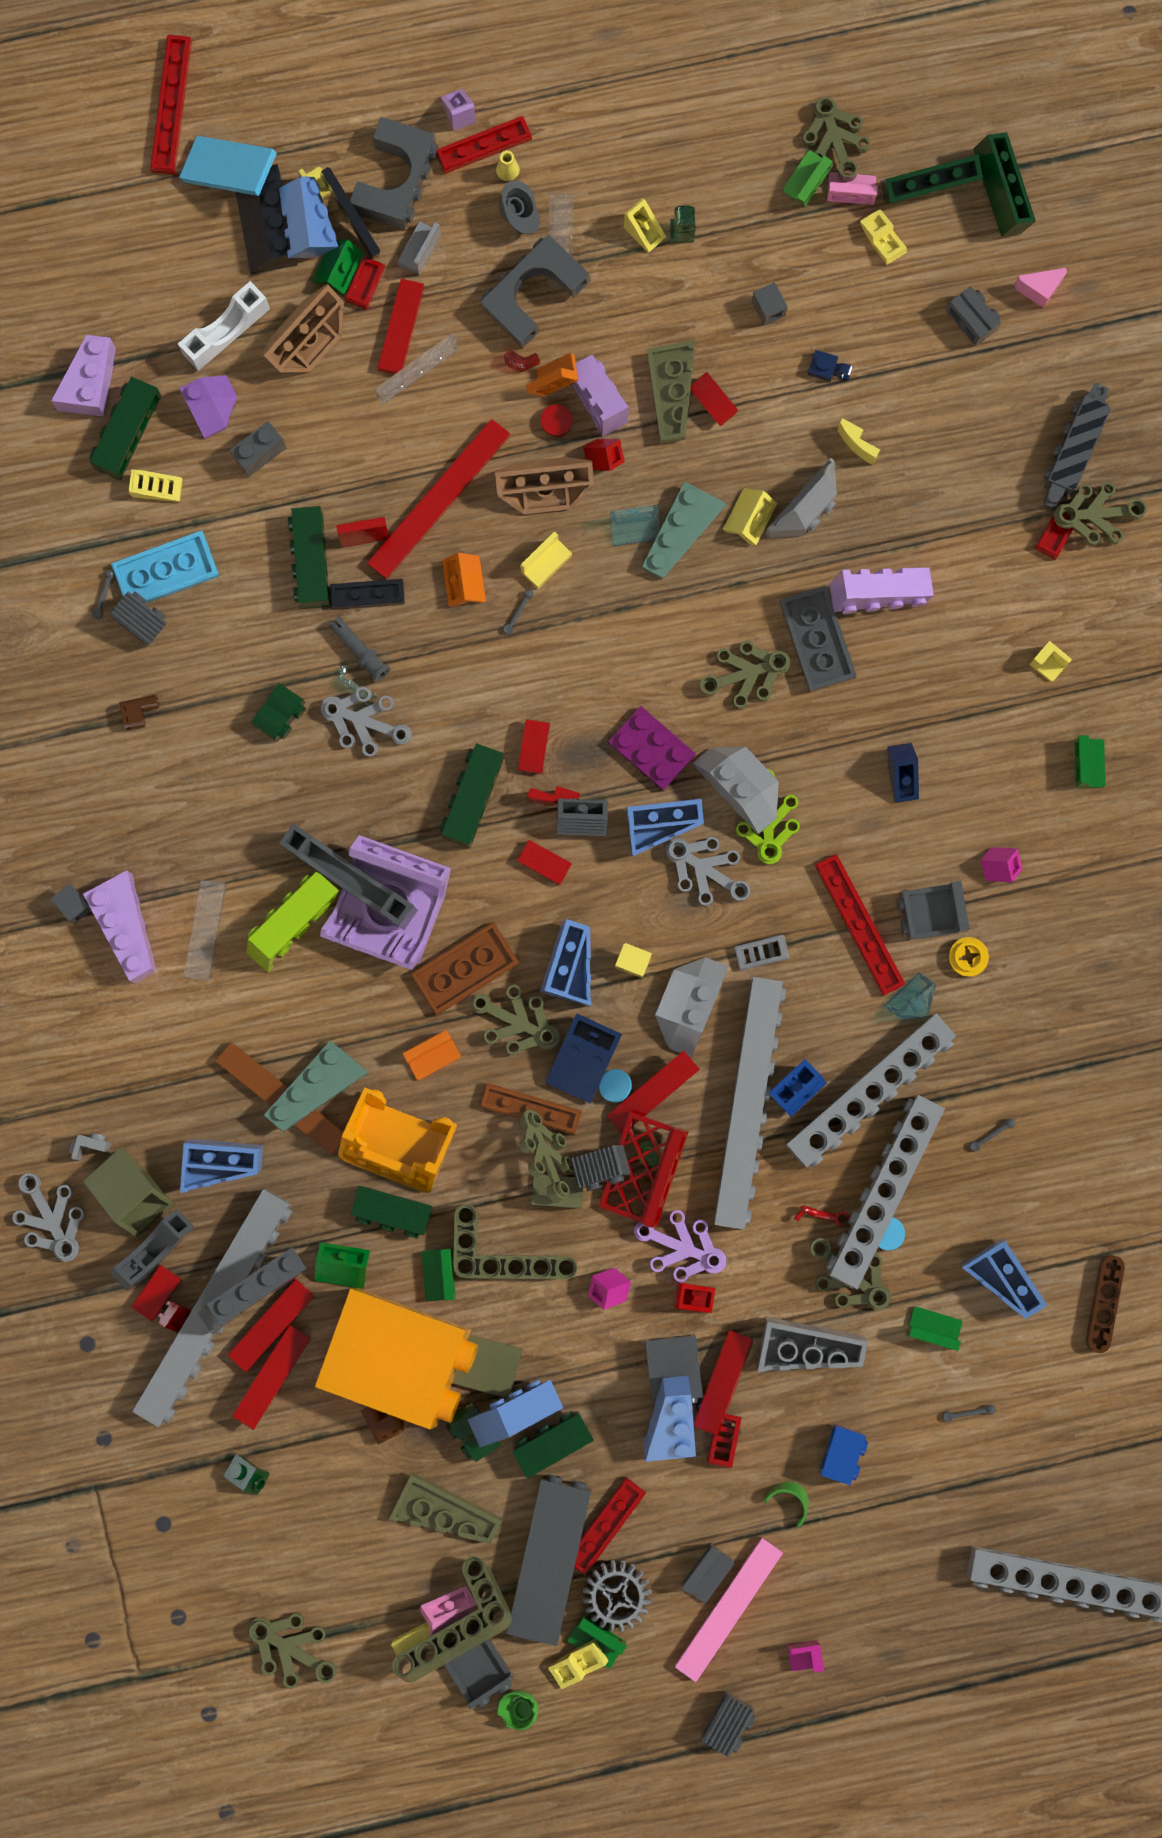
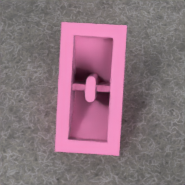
M1062 268L1020 275L1015 283V290L1044 308L1063 281L1067 270Z

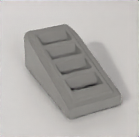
M784 935L734 947L740 971L790 959ZM774 942H778L780 956H776ZM766 944H768V949L771 957L768 959L766 958L763 946ZM753 947H758L760 961L756 960ZM745 949H748L751 963L748 964L744 954Z

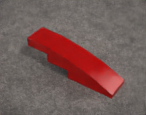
M682 1051L610 1112L607 1117L622 1134L629 1112L646 1116L700 1069L687 1053ZM634 1119L633 1124H632V1127H633L636 1123H638L639 1120Z
M289 1325L232 1418L254 1431L309 1344L310 1337Z

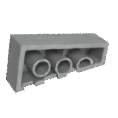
M766 1316L756 1366L758 1372L804 1368L863 1367L868 1341L862 1335Z

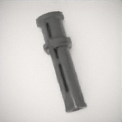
M341 617L336 618L335 620L340 628L334 621L329 625V628L334 631L358 658V665L361 668L364 667L372 675L373 682L376 683L382 680L391 670L389 665H384L377 657V652L373 649H368Z

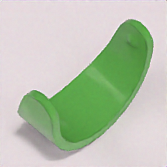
M785 1481L778 1483L768 1492L763 1502L767 1503L773 1495L780 1492H787L797 1496L804 1507V1513L796 1525L799 1528L807 1516L809 1508L808 1495L805 1489L795 1482Z

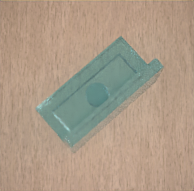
M658 505L610 512L609 519L614 546L655 541L660 531Z

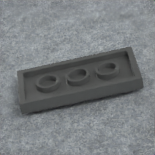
M827 586L780 599L779 603L809 693L855 679L857 675L836 613L834 612Z

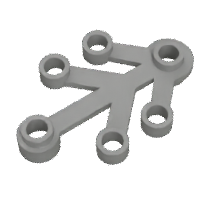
M360 687L356 693L344 699L334 696L326 698L321 705V713L327 720L334 721L340 734L339 742L344 748L352 747L355 744V737L349 733L343 718L353 722L363 744L362 751L369 757L377 754L378 746L372 741L366 727L392 736V739L397 744H406L412 739L413 734L409 726L398 725L394 727L370 717L380 711L391 710L395 704L391 696H382L378 702L357 712L347 708L359 701L366 702L371 699L372 692L367 687ZM362 690H366L368 692V696L366 699H362L360 697V692ZM385 698L391 701V705L388 708L383 706ZM331 704L337 707V711L334 714L329 711ZM399 730H403L405 732L404 739H399L397 737V732ZM345 736H349L351 738L350 745H346L343 740ZM369 744L374 747L372 754L366 751V747Z
M709 837L705 841L689 844L683 839H673L666 847V855L670 861L676 863L679 878L677 887L680 892L687 893L692 889L693 884L691 879L688 878L686 863H688L695 869L700 893L698 896L700 905L709 906L713 901V895L709 892L706 876L729 890L731 897L735 901L741 902L748 898L750 887L746 882H734L713 868L714 866L725 864L730 866L737 865L740 861V854L737 851L731 850L727 854L699 859L691 853L703 850L708 852L717 851L720 843L716 837ZM711 840L717 844L714 849L709 848L707 845ZM680 847L683 853L675 855L673 852L674 848ZM730 854H735L737 856V861L730 862L728 860V856ZM682 881L689 882L690 887L688 889H682L680 883ZM742 888L744 895L737 896L735 889ZM707 894L710 897V901L708 903L702 902V895Z
M33 1173L22 1175L19 1179V1188L24 1193H30L43 1218L29 1215L24 1210H18L13 1214V1222L16 1225H29L51 1231L55 1239L41 1238L39 1233L30 1232L24 1238L25 1244L28 1247H41L52 1250L60 1261H72L79 1253V1244L75 1237L80 1221L85 1218V1210L83 1208L73 1207L69 1211L70 1222L66 1234H64L60 1227L67 1201L73 1196L72 1187L61 1185L57 1189L58 1197L52 1212L40 1190V1178ZM31 1178L35 1181L33 1188L27 1186V1181ZM63 1188H67L69 1190V1195L67 1197H63L61 1195V1190ZM77 1209L81 1212L79 1219L73 1217V1212ZM19 1213L25 1216V1220L21 1223L17 1220ZM31 1235H35L37 1238V1242L33 1245L29 1242ZM65 1244H69L71 1247V1251L68 1254L63 1251Z

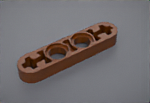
M1114 1255L1105 1256L1100 1262L1090 1313L1086 1345L1091 1351L1096 1353H1104L1110 1348L1125 1265L1120 1257ZM1112 1259L1114 1264L1118 1265V1269L1113 1270L1111 1278H1117L1116 1283L1111 1280H1103L1104 1276L1109 1277L1110 1269L1106 1268V1264L1111 1263ZM1106 1284L1111 1285L1114 1289V1294L1109 1299L1104 1298L1101 1294V1289ZM1101 1309H1105L1109 1313V1320L1104 1324L1099 1323L1096 1318L1097 1312ZM1094 1326L1107 1328V1333L1101 1331L1100 1338L1104 1340V1345H1099L1098 1349L1096 1344L1092 1343L1093 1338H1098L1099 1330H1094Z

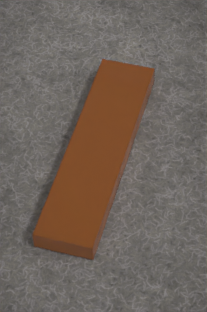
M486 1083L479 1107L519 1119L523 1112L531 1109L541 1116L542 1125L574 1135L582 1110L490 1083Z

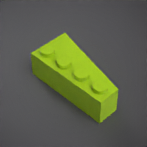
M318 871L312 876L308 874L300 882V888L295 893L292 891L288 893L282 900L283 905L278 910L272 909L265 917L266 922L261 927L255 926L247 935L249 938L246 954L267 973L274 967L272 965L273 960L277 956L283 957L289 951L293 944L292 939L294 937L300 939L310 927L308 922L310 920L316 922L337 899L339 890Z

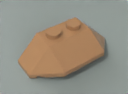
M328 284L324 285L302 301L272 334L263 352L264 358L279 373L310 372L342 337L344 301Z
M560 457L524 461L495 471L497 496L524 515L572 509L594 487L592 461Z

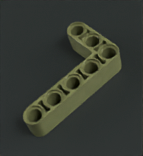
M469 1204L461 1205L456 1209L454 1215L453 1267L459 1277L570 1279L577 1273V1263L570 1256L477 1255L478 1212L474 1206ZM464 1208H469L473 1212V1219L469 1223L461 1221L459 1217L460 1211ZM462 1234L471 1235L473 1238L471 1247L463 1248L459 1244V1237ZM462 1259L471 1261L473 1266L471 1272L465 1274L459 1270L458 1265ZM492 1259L496 1261L498 1268L495 1273L489 1274L485 1272L483 1266L486 1260ZM512 1260L521 1261L523 1264L521 1273L513 1274L510 1272L508 1266ZM544 1260L547 1262L548 1271L545 1274L535 1272L534 1264L536 1261ZM564 1260L572 1262L574 1267L572 1273L568 1275L562 1274L559 1271V1264Z
M477 1556L468 1557L462 1565L463 1575L479 1609L397 1655L392 1662V1671L405 1682L412 1683L510 1626L512 1622L511 1612L490 1567ZM476 1566H481L479 1574L472 1576L473 1569ZM491 1588L490 1596L483 1599V1592ZM502 1611L501 1618L493 1622L494 1614ZM479 1624L478 1632L471 1635L470 1630L472 1626ZM452 1637H456L455 1645L448 1648L449 1640ZM433 1649V1657L426 1661V1653ZM411 1662L410 1670L403 1674L404 1665Z

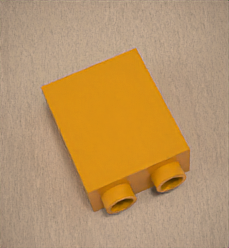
M351 1288L315 1387L424 1428L433 1429L437 1427L440 1419L449 1423L453 1420L461 1393L450 1389L457 1370L469 1373L478 1350V1344L468 1341L471 1332L470 1328L366 1290Z

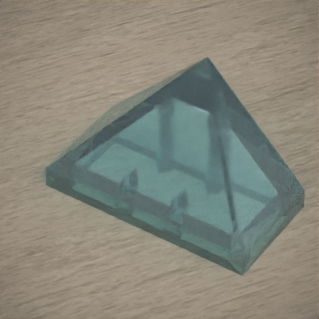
M919 972L884 1007L900 1020L928 1017L936 985Z

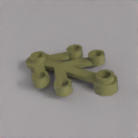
M822 97L814 105L813 111L816 117L810 129L804 133L803 143L806 147H814L817 144V133L825 122L827 132L814 153L823 158L832 143L840 164L838 171L840 179L846 182L853 181L857 177L858 166L855 161L849 160L842 140L856 146V150L859 153L868 152L870 149L869 138L851 133H857L862 129L863 120L860 116H852L838 110L837 104L830 97ZM826 108L829 112H822L821 110ZM835 120L848 124L851 132L837 127ZM858 122L859 125L853 126L851 123ZM811 136L814 140L808 141L806 138ZM864 142L867 146L861 147L859 144ZM845 171H851L852 174H851V175H845L844 172H845Z
M1105 482L1099 488V494L1090 506L1085 510H1077L1082 502L1087 500L1093 493L1090 485L1082 484L1076 490V496L1070 504L1060 505L1055 510L1054 520L1061 528L1068 529L1072 527L1084 537V542L1087 546L1093 547L1100 541L1101 536L1098 531L1090 530L1080 521L1088 520L1107 535V541L1110 544L1116 545L1123 539L1124 534L1122 530L1114 528L1103 518L1127 516L1131 520H1139L1146 514L1147 506L1143 500L1133 499L1126 506L1101 508L1104 502L1116 491L1113 483ZM1104 487L1109 488L1110 493H1106ZM1081 489L1086 490L1087 495H1083ZM1131 508L1137 511V515L1132 512ZM1062 514H1066L1068 516V520H1065ZM1112 533L1117 534L1118 540L1112 537ZM1089 535L1095 537V542L1090 540Z
M744 641L739 648L740 654L744 657L752 655L764 661L754 665L731 654L726 648L720 649L717 653V661L720 664H730L741 670L719 678L713 675L703 677L700 682V691L706 696H713L718 692L719 688L745 680L739 694L733 699V706L736 709L742 710L747 706L748 696L758 675L768 672L763 686H760L756 691V698L761 702H765L770 698L771 688L777 675L786 673L790 667V658L785 652L774 651L768 653L754 646L751 641ZM744 645H749L751 647V651L744 652L742 647ZM726 653L729 658L722 660L719 655ZM775 660H780L782 662V666L776 667L773 662ZM711 683L714 689L711 691L706 690L705 684ZM759 691H767L768 696L764 698L759 695ZM743 698L745 704L738 705L736 699Z
M511 985L507 988V996L512 1000L516 1015L492 1004L489 997L485 994H477L472 998L471 1007L475 1013L485 1014L487 1012L511 1024L498 1030H487L484 1034V1039L488 1044H495L500 1039L524 1031L533 1035V1037L520 1042L516 1040L509 1041L506 1050L510 1055H518L521 1051L535 1046L548 1050L558 1044L560 1039L559 1032L554 1026L548 1025L543 1010L544 1002L541 997L533 996L529 1000V1007L535 1012L538 1026L528 1021L521 999V988L517 985ZM512 988L518 989V996H510V990ZM534 999L540 1000L541 1006L539 1008L532 1007L531 1003ZM477 1000H485V1006L478 1008L476 1006ZM546 1032L552 1035V1039L548 1042L542 1038ZM488 1033H495L496 1039L489 1041L487 1039ZM512 1043L519 1046L518 1051L515 1053L509 1050V1046Z
M528 1109L523 1112L519 1119L520 1126L524 1131L523 1138L519 1141V1147L525 1154L534 1150L528 1170L532 1176L538 1177L545 1172L546 1168L552 1183L546 1189L547 1195L552 1202L559 1203L568 1197L570 1189L567 1183L560 1181L553 1161L560 1167L562 1172L567 1174L573 1171L571 1157L563 1158L556 1152L564 1148L567 1142L562 1134L554 1135L542 1125V1118L537 1112ZM544 1138H545L548 1142H550V1144H551L552 1147H550V1146L544 1141Z
M817 1238L811 1242L810 1252L814 1257L824 1258L829 1262L832 1255L836 1256L830 1251L831 1246L827 1240ZM819 1243L824 1246L822 1253H817L815 1250V1246ZM851 1252L852 1266L857 1262V1256L854 1252ZM874 1254L873 1256L878 1258V1265L875 1267L871 1266V1264L869 1265V1268H871V1284L863 1278L858 1287L865 1294L848 1296L845 1293H838L834 1298L836 1306L846 1308L849 1305L868 1304L874 1310H883L889 1305L891 1295L889 1290L882 1286L880 1270L882 1259L879 1255ZM824 1276L818 1277L815 1281V1287L822 1292L832 1288L848 1287L832 1278L828 1279ZM821 1279L827 1281V1287L821 1289L818 1285ZM875 1293L882 1295L880 1302L874 1301L873 1296ZM840 1296L846 1297L847 1302L845 1305L838 1303Z
M295 1612L289 1618L270 1622L263 1617L256 1618L249 1624L248 1636L252 1642L259 1645L263 1662L261 1670L264 1674L272 1675L278 1667L277 1661L271 1656L269 1643H271L279 1651L285 1687L289 1689L295 1688L300 1680L298 1673L294 1671L291 1656L315 1670L318 1681L329 1683L335 1678L337 1668L332 1661H320L297 1647L310 1642H322L326 1637L324 1627L315 1626L309 1632L283 1638L275 1632L288 1628L300 1629L304 1624V1616L301 1613ZM299 1617L301 1620L300 1625H294L292 1618ZM263 1626L266 1630L265 1634H258L257 1627ZM320 1630L323 1634L322 1638H315L314 1631ZM271 1662L274 1665V1669L268 1671L265 1668V1663ZM324 1666L331 1668L329 1675H325L322 1672ZM290 1675L294 1676L296 1683L289 1684L287 1677Z

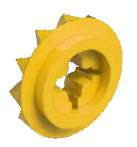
M961 938L953 944L949 951V963L954 971L962 976H976L988 964V950L976 938ZM966 949L969 954H978V956L971 960V967L967 960H959V958L965 955Z

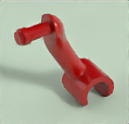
M804 1205L800 1206L801 1210L794 1216V1219L799 1221L806 1212L816 1218L834 1221L836 1225L841 1227L843 1225L838 1222L839 1215L843 1214L846 1218L850 1219L846 1212L833 1214Z

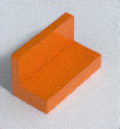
M568 353L537 368L538 379L526 384L527 394L545 397L579 381L574 354Z
M456 553L442 560L449 607H458L468 602H486L480 557L478 555Z
M447 1030L402 1053L417 1080H421L461 1058Z

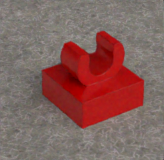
M167 1300L165 1304L169 1307L165 1313H158L160 1318L158 1323L164 1328L179 1333L191 1310L174 1301Z

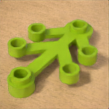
M768 769V771L775 777L773 771ZM794 795L785 797L783 804L777 810L776 820L763 830L764 840L751 830L747 822H740L737 825V835L745 837L758 848L757 855L761 862L765 864L778 862L782 856L781 846L791 835L799 831V822L795 819H790L786 822L785 829L774 839L773 829L789 811L796 809L798 806L797 797ZM793 799L795 801V805L793 807H789L786 804V800ZM788 824H796L797 829L795 831H790L788 829ZM742 825L748 828V832L745 834L739 831V827ZM771 848L774 851V855L771 857L767 856L765 850Z

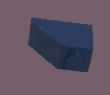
M912 743L887 746L888 770L894 802L919 799L918 757Z

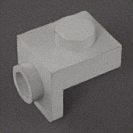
M92 1132L90 1137L77 1135V1139L74 1138L70 1145L71 1159L81 1161L85 1147L109 1152L111 1142L105 1141L106 1136Z

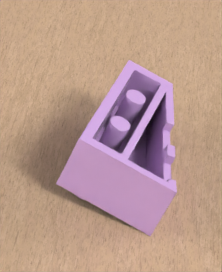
M93 335L85 336L51 400L57 411L105 417L116 351L111 338Z
M593 355L577 362L576 368L579 381L573 383L572 386L601 436L603 437L627 424L629 407L617 391L612 380L605 374L606 371L600 360L597 361Z

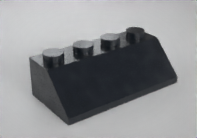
M278 164L271 166L259 196L236 192L251 274L298 266L297 259L288 258L287 253L291 247L290 239L285 237V229L288 228L287 216L284 217L282 214L279 188L283 186Z

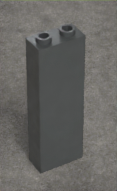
M548 1474V1477H543L540 1482L511 1612L512 1622L508 1627L507 1634L557 1646L592 1489L587 1488V1483L573 1480L572 1484L562 1482V1477Z

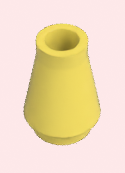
M504 151L500 155L496 166V173L500 179L512 181L519 175L520 168L514 158V154L511 151Z

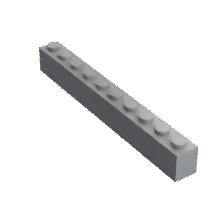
M759 977L751 979L713 1225L745 1230V1225H750L752 1210H748L749 1200H754L756 1188L755 1185L751 1184L753 1175H757L759 1169V1161L755 1160L757 1150L761 1151L763 1136L759 1135L760 1126H765L767 1111H763L764 1101H769V1092L771 1091V1086H767L768 1076H773L775 1062L771 1061L772 1051H777L779 1037H774L775 1029L781 1026L782 1013L778 1012L779 1003H784L786 988H782L783 981Z
M263 1189L132 1411L133 1413L157 1427L162 1426L164 1422L168 1424L176 1412L173 1409L177 1400L180 1402L183 1400L189 1390L186 1387L190 1378H196L202 1368L199 1365L202 1357H208L215 1345L212 1340L217 1333L221 1335L225 1329L223 1327L212 1335L198 1313L207 1303L251 1275L255 1267H261L267 1257L264 1254L268 1245H274L280 1235L277 1232L280 1224H286L293 1212L290 1210L291 1203L271 1191Z

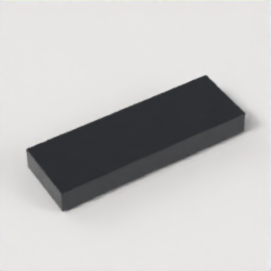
M403 579L330 584L332 610L405 604Z

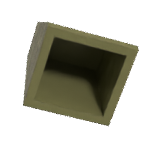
M122 1147L113 1152L100 1167L94 1169L83 1181L112 1220L136 1237L143 1233L174 1204L173 1200L140 1163Z

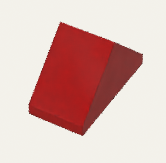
M677 1281L673 1307L712 1313L716 1288Z

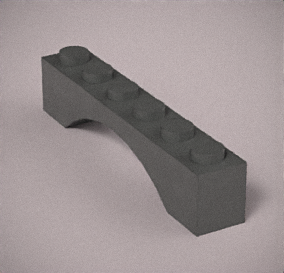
M294 823L279 844L287 851L402 930L406 929L418 912V909L413 904L365 874Z

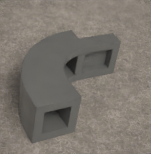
M177 1209L174 1210L158 1224L140 1246L113 1267L109 1274L128 1291L132 1286L141 1282L182 1242L194 1226Z

